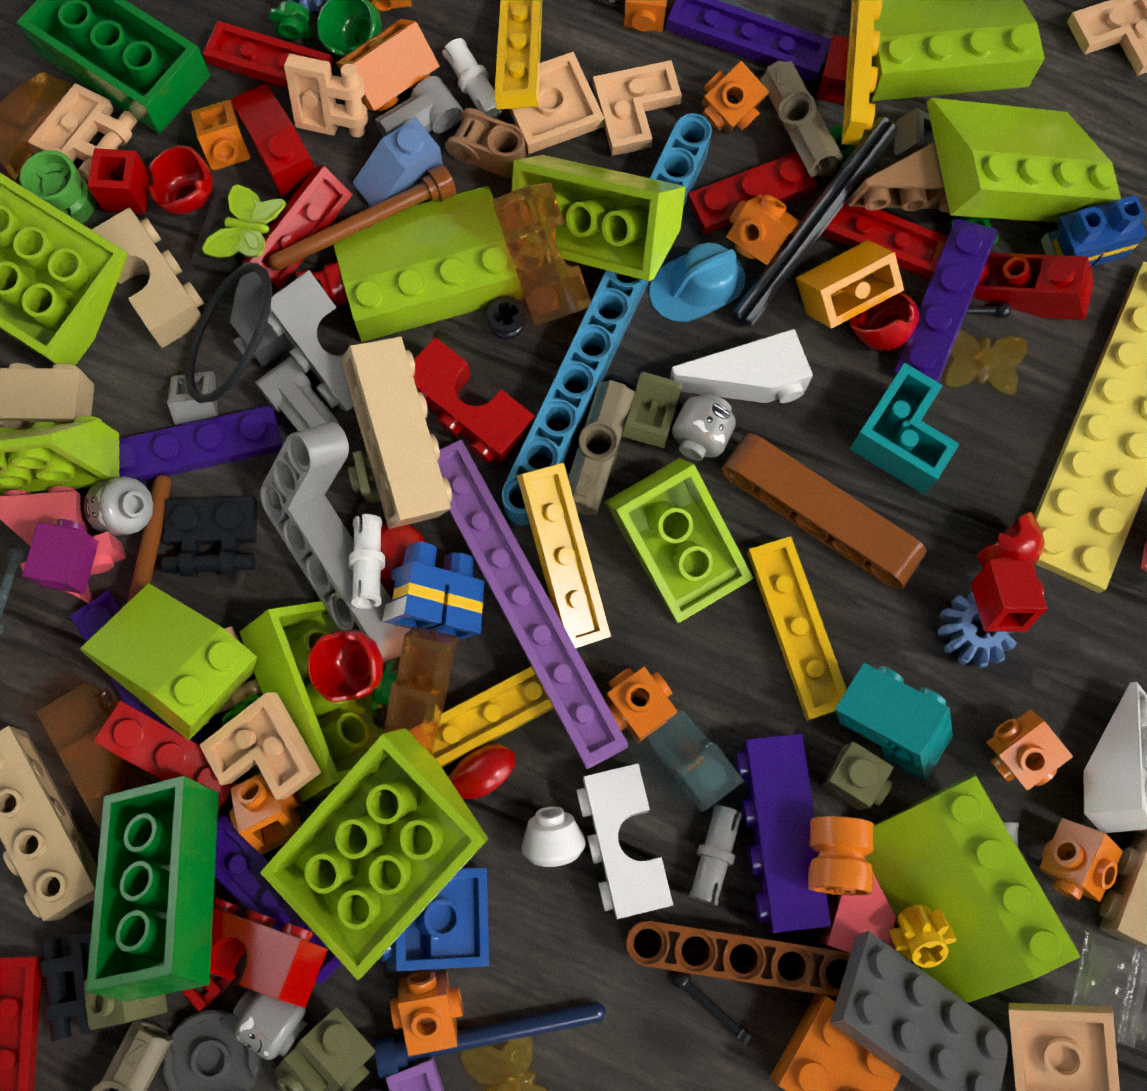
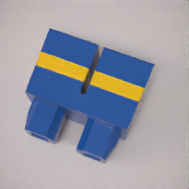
M1135 195L1096 207L1086 208L1060 216L1058 219V230L1046 233L1041 239V243L1046 255L1086 256L1089 258L1090 267L1092 264L1096 266L1128 257L1147 234L1142 224L1145 212L1138 197Z
M422 541L408 545L403 565L391 570V578L395 581L393 598L391 603L385 605L382 622L416 631L423 630L424 633L456 641L480 634L484 580L474 578V556L463 553H450L445 556L444 567L441 569L435 567L437 552L435 545Z

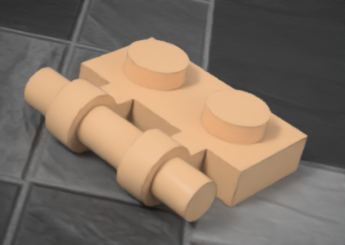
M289 53L284 69L295 127L334 136L338 126L349 128L351 136L362 137L365 134L368 114L367 108L361 99L364 96L365 89L364 81L358 75L357 66L354 64L343 65L341 67L342 77L332 75L330 62ZM335 98L345 100V105L337 104Z
M75 83L27 142L31 151L35 154L45 150H52L67 155L72 162L76 158L83 160L84 162L78 171L83 179L88 181L94 148L116 150L118 146H125L132 137L131 130L138 120L129 111H123L118 119L111 117L110 115L114 110L109 99ZM98 131L105 134L97 146L89 143Z

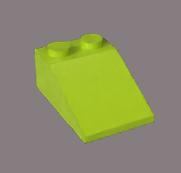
M678 458L604 501L624 539L677 623L682 622L754 579L693 463Z
M149 583L81 647V651L188 741L253 674L257 660L255 654L224 628Z

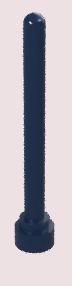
M592 1002L457 1031V1047L408 1056L405 1037L396 1039L395 1035L392 1034L374 1038L378 1074L380 1079L399 1073L400 1069L409 1068V1062L599 1022L605 1017L606 1010L603 1004Z

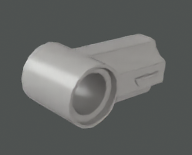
M432 76L417 84L411 93V98L377 117L375 121L383 138L414 118L420 121L428 133L432 130L435 133H444L460 121L463 109L442 80L437 76Z
M290 356L255 381V384L269 403L273 405L278 413L282 411L297 431L330 421L339 424L333 413L312 390L314 387L308 377Z

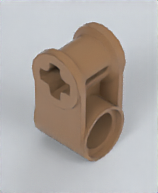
M464 109L460 116L461 124L453 137H449L445 143L447 152L464 164L477 166L503 178H512L514 160L527 158L524 136L520 128L487 116L477 109ZM504 150H513L509 153H502V151Z

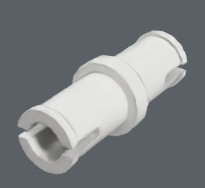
M458 38L450 41L445 46L446 49L442 51V55L447 59L457 75L459 88L463 93L470 96L479 111L487 116L496 118L502 113L501 110L503 109L497 110L495 90L488 81V71L483 65H478L464 39Z
M362 514V524L359 516L353 519L354 551L349 555V567L353 570V596L351 597V604L357 608L371 609L372 600L373 606L378 607L381 605L380 575L381 570L385 568V555L381 552L382 519L376 515Z

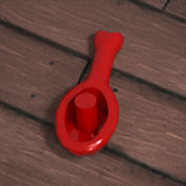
M488 744L470 751L459 761L448 778L462 799L483 797L493 792L509 777L515 767V753L503 744Z

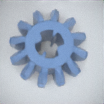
M973 591L968 594L967 599L960 595L955 597L951 601L953 609L946 608L940 614V617L947 625L938 629V635L950 637L951 640L950 643L945 645L944 652L950 653L957 649L960 651L958 664L965 665L972 659L976 668L986 667L989 660L995 664L1005 659L1004 650L1009 651L1013 649L1017 643L1008 635L1013 632H990L983 630ZM974 622L980 624L979 632L983 634L982 637L976 635L977 627L973 625Z

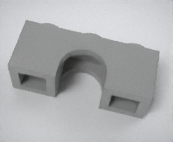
M307 271L272 296L267 324L278 337L284 333L295 348L289 351V353L305 373L311 369L319 379L321 384L316 389L331 408L338 405L341 410L348 411L354 406L341 364V358L344 354L339 356L329 354L321 347L317 339L319 322L324 316L334 310L336 306L312 273Z

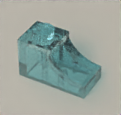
M684 710L646 737L647 741L700 812L707 810L744 782L717 744L711 742L701 732Z

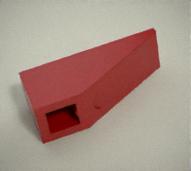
M990 253L973 298L994 304L1007 302L1014 310L1041 318L1085 321L1094 287L1089 258L1086 256Z

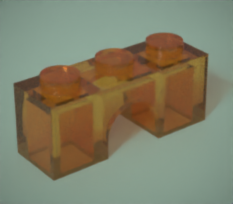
M551 182L528 185L493 199L492 203L534 325L537 326L588 308L591 300L579 265L574 267L567 265L557 248L555 230L558 226L565 223Z

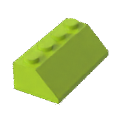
M546 155L514 160L509 237L512 246L651 281L654 280L681 230L686 186Z
M322 601L268 609L239 632L244 646L257 656L254 673L262 695L267 692H277L321 770L319 775L298 790L302 802L329 795L377 739L385 733L383 728L377 727L372 719L375 713L371 711L374 697L367 695L356 700L334 703L326 700L312 686L307 673L308 653L320 637L340 631ZM379 704L377 710L383 708L382 705Z

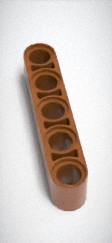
M752 433L745 434L721 468L723 475L734 485L889 587L899 590L903 589L926 555L927 550L925 546L916 538L758 435Z
M649 920L638 921L632 924L624 938L625 949L628 955L636 963L646 967L838 997L841 984L838 986L829 984L826 978L827 966L830 962L840 959L845 967H847L850 954L833 949ZM643 929H652L659 937V948L655 954L649 957L638 955L634 949V938ZM692 936L700 937L706 945L705 957L697 964L687 963L682 956L681 949L683 943ZM746 944L753 953V961L748 969L737 972L732 968L729 956L735 946ZM792 951L799 959L800 968L794 977L784 979L778 971V961L784 953Z

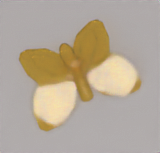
M960 330L950 354L954 360L948 368L946 376L947 386L955 388L966 385L977 377L980 383H985L988 379L995 389L1005 395H1014L1017 391L1018 376L1014 366L1022 362L1028 351V341L1021 337L1009 336L997 340L990 349V339L988 337L980 339L979 347L973 336Z
M531 1036L511 1040L501 1051L489 1045L462 1051L461 1059L465 1070L481 1084L496 1085L484 1091H547L544 1087L533 1084L532 1082L536 1079V1073L534 1071H527L533 1059V1039Z

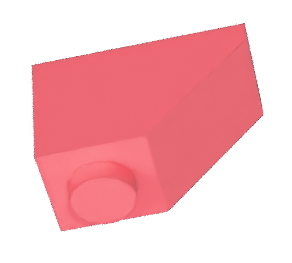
M874 874L873 894L846 896L832 894L829 905L831 926L823 927L819 944L851 954L856 934L870 931L895 950L889 930L894 929L896 915Z

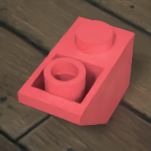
M56 486L48 488L47 493L31 494L25 490H7L3 492V496H0V520L29 546H31L37 522L55 525L57 519L71 520L85 526L84 531L91 535V525L87 521L84 512L85 498L74 488Z

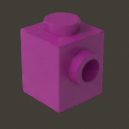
M57 519L55 525L37 522L22 576L40 587L85 594L99 542L84 531L85 526L75 521Z

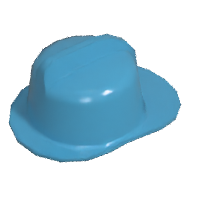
M710 242L698 244L690 249L687 254L667 263L658 270L654 280L651 281L649 296L653 307L662 317L673 322H689L699 319L737 299L745 287L746 275L733 249L728 250L720 244Z

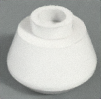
M545 807L538 810L536 816L528 821L521 849L523 855L533 864L542 867H556L576 860L585 848L586 843L582 832L571 814L564 812L560 807Z

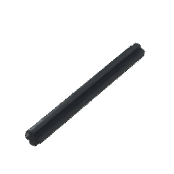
M883 116L876 120L871 130L867 132L734 309V318L746 327H752L896 136L897 125L893 121Z

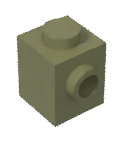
M852 741L840 749L819 786L858 811L870 808L873 803L879 806L892 787L893 782L887 778L894 767Z

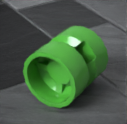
M45 150L27 159L20 173L22 187L81 224L90 218L95 209V197L87 187V182L67 155L59 151Z

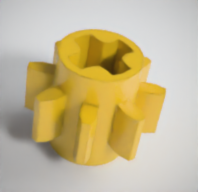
M913 905L904 909L897 916L899 928L889 930L896 951H899L909 961L913 960L915 965L923 968L939 965L947 958L949 950L946 944L956 942V937L940 908L932 912L927 906Z

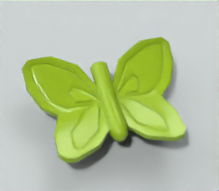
M235 185L228 195L230 212L237 219L227 217L224 223L229 228L220 229L207 237L202 249L204 254L216 258L230 257L237 252L242 253L246 257L257 258L264 251L265 239L262 234L269 231V227L266 224L279 215L286 202L283 199L261 202L258 195L249 188Z

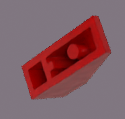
M267 83L230 100L279 195L284 200L297 192L315 168L294 125Z

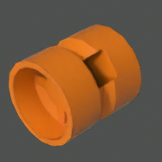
M835 816L812 818L810 820L809 847L817 852L819 856L811 860L808 871V889L819 893L846 896L873 894L872 864L864 860L865 856L874 852L873 822L858 818Z

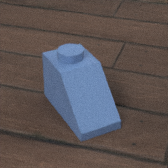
M414 118L380 140L353 181V185L367 205L372 207L420 184L421 178L426 176L427 170L443 164L440 147L420 121Z

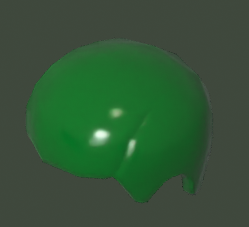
M328 0L321 8L316 23L318 39L327 50L340 57H345L383 30L380 12L369 0Z

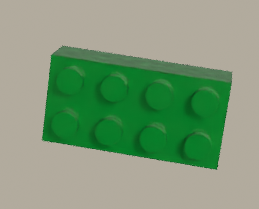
M36 0L16 22L35 53L97 94L109 99L111 103L123 111L131 112L137 120L158 134L162 133L211 76L198 46L126 0Z
M181 776L104 796L86 992L128 1002L208 986L210 984L218 792L186 776Z

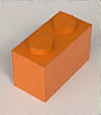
M407 19L398 20L336 62L340 71L341 67L345 64L357 66L358 75L364 81L365 93L361 98L362 103L367 109L379 112L392 107L398 101L397 95L408 88L414 89L418 83L431 77L429 74L440 67L417 22Z

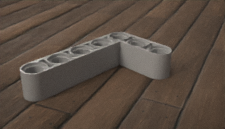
M330 421L292 433L287 437L261 486L260 499L266 514L339 630H358L375 640L382 654L384 664L390 659H395L411 651L413 636L408 628L382 622L385 605L391 603L392 599L381 582L380 606H373V600L371 609L357 608L351 604V597L353 596V570L349 567V555L354 551V540L325 496L347 459L349 444L347 436L340 425Z

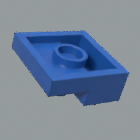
M462 868L378 959L379 961H386V971L489 966L487 868Z

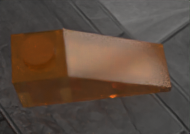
M85 682L36 713L101 831L104 796L124 791L123 758L94 743L93 740L118 702L107 688L102 690Z

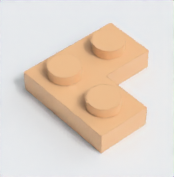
M1108 0L1072 12L1067 24L1084 55L1120 43L1136 75L1147 73V0Z
M672 60L593 76V89L598 106L604 116V129L612 156L652 148V135L645 112L681 104L682 94Z
M277 692L263 694L199 745L220 785L232 784L255 765H258L276 800L290 797L321 773Z

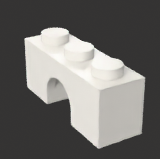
M639 764L584 776L583 783L585 788L577 789L576 791L582 817L591 815L595 834L587 836L593 863H603L607 881L600 882L598 885L604 910L613 909L615 918L620 919L673 906L662 857L648 861L633 860L622 851L618 841V832L623 821L631 816L647 813L650 810Z

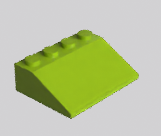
M883 0L878 21H874V30H880V42L877 55L872 57L871 66L878 67V76L875 90L873 93H870L871 101L1029 87L1045 59L1037 22L1023 0Z
M930 98L927 101L950 215L1058 223L1060 216L1121 199L1112 161L1068 112Z
M0 173V329L53 364L76 366L97 335L129 254Z
M489 186L458 193L442 202L437 199L432 202L414 205L333 244L353 319L362 342L488 308L493 300L499 297L523 298L521 271L510 237Z
M81 416L75 418L73 423L66 424L37 422L32 425V428L22 430L6 427L0 428V496H3V492L7 490H25L31 494L47 493L48 488L56 486H66L74 489L94 486L99 481L119 477V433L103 423L100 418Z
M406 728L384 733L377 739L260 873L349 972L359 980L486 843L488 837L439 762Z
M975 772L874 824V852L865 856V859L872 864L873 874L896 915V923L897 916L904 909L913 905L927 906L932 912L939 908L942 910L946 921L949 922L956 937V942L946 944L949 952L947 958L942 963L934 967L921 968L966 1003L1034 980L1081 957Z

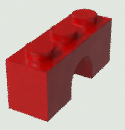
M435 337L414 359L415 374L413 378L417 392H421L424 395L427 408L439 416L436 420L444 430L454 437L460 433L471 442L469 445L470 449L486 463H490L493 460L503 468L524 444L535 421V415L502 389L490 402L481 406H471L462 402L458 395L471 379L468 362Z
M214 897L210 973L231 979L239 959L247 952V964L239 983L240 986L271 998L306 1008L328 949L310 942L313 935L311 931L285 922L283 930L280 932L272 929L276 919L249 909L245 918L238 917L236 914L239 906Z

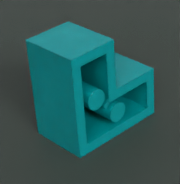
M904 363L849 450L924 495L938 480L959 446V443L921 421L943 385Z
M863 663L835 708L840 724L880 745L885 760L926 782L953 737L950 709L945 705V699L930 689L922 687L917 691L904 684V679L890 668L879 666L878 669H875Z

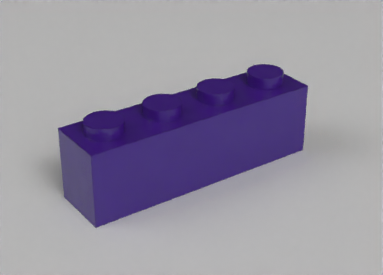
M802 734L748 739L741 744L742 752L735 753V763L738 779H746L748 798L742 799V814L745 827H752L755 845L748 846V858L752 875L759 874L762 894H755L758 922L766 923L767 932L772 933L830 927L831 921L827 895L808 889L809 866L811 860L818 857L819 854L809 847L810 820L815 818L803 736Z

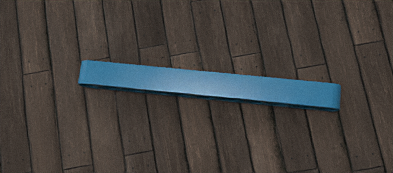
M695 113L686 114L676 122L650 177L651 179L686 186L684 205L687 201L688 193L691 192L707 158L712 133L711 124L707 118ZM693 139L696 140L698 143H689L685 140ZM676 172L683 176L672 177L668 173ZM606 270L503 486L502 501L504 513L512 523L521 526L530 525L526 508H516L510 503L514 496L522 494L517 475L538 470L529 465L530 460L536 456H546L552 462L550 466L565 463L590 410L598 383L603 381L649 281L635 278L634 282L624 283L618 280V277L623 274ZM605 310H613L620 316L615 319H606L600 313ZM593 345L601 348L603 352L597 356H590L584 353L583 349ZM571 382H580L585 385L586 389L581 393H571L565 389V386ZM559 418L567 421L569 426L563 431H554L548 428L547 424L549 421Z

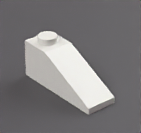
M793 329L673 366L670 379L682 384L681 392L695 394L710 393L719 397L768 403L779 399L780 403H787L800 398L804 394L813 374L796 331Z

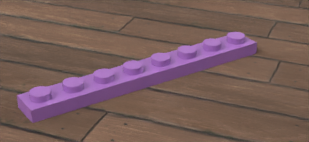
M459 440L440 449V457L437 461L441 475L448 479L452 490L451 509H449V512L585 768L589 769L628 748V743L463 441Z

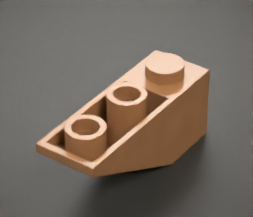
M935 142L867 178L847 200V206L865 207L867 210L902 208L904 211L939 209L941 212H949Z

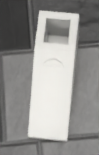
M1131 682L1084 769V814L1099 831L1104 833L1147 829V694L1138 682Z

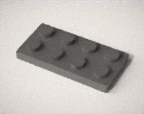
M867 931L856 934L830 1024L924 1091H1000L1011 1035L872 932Z

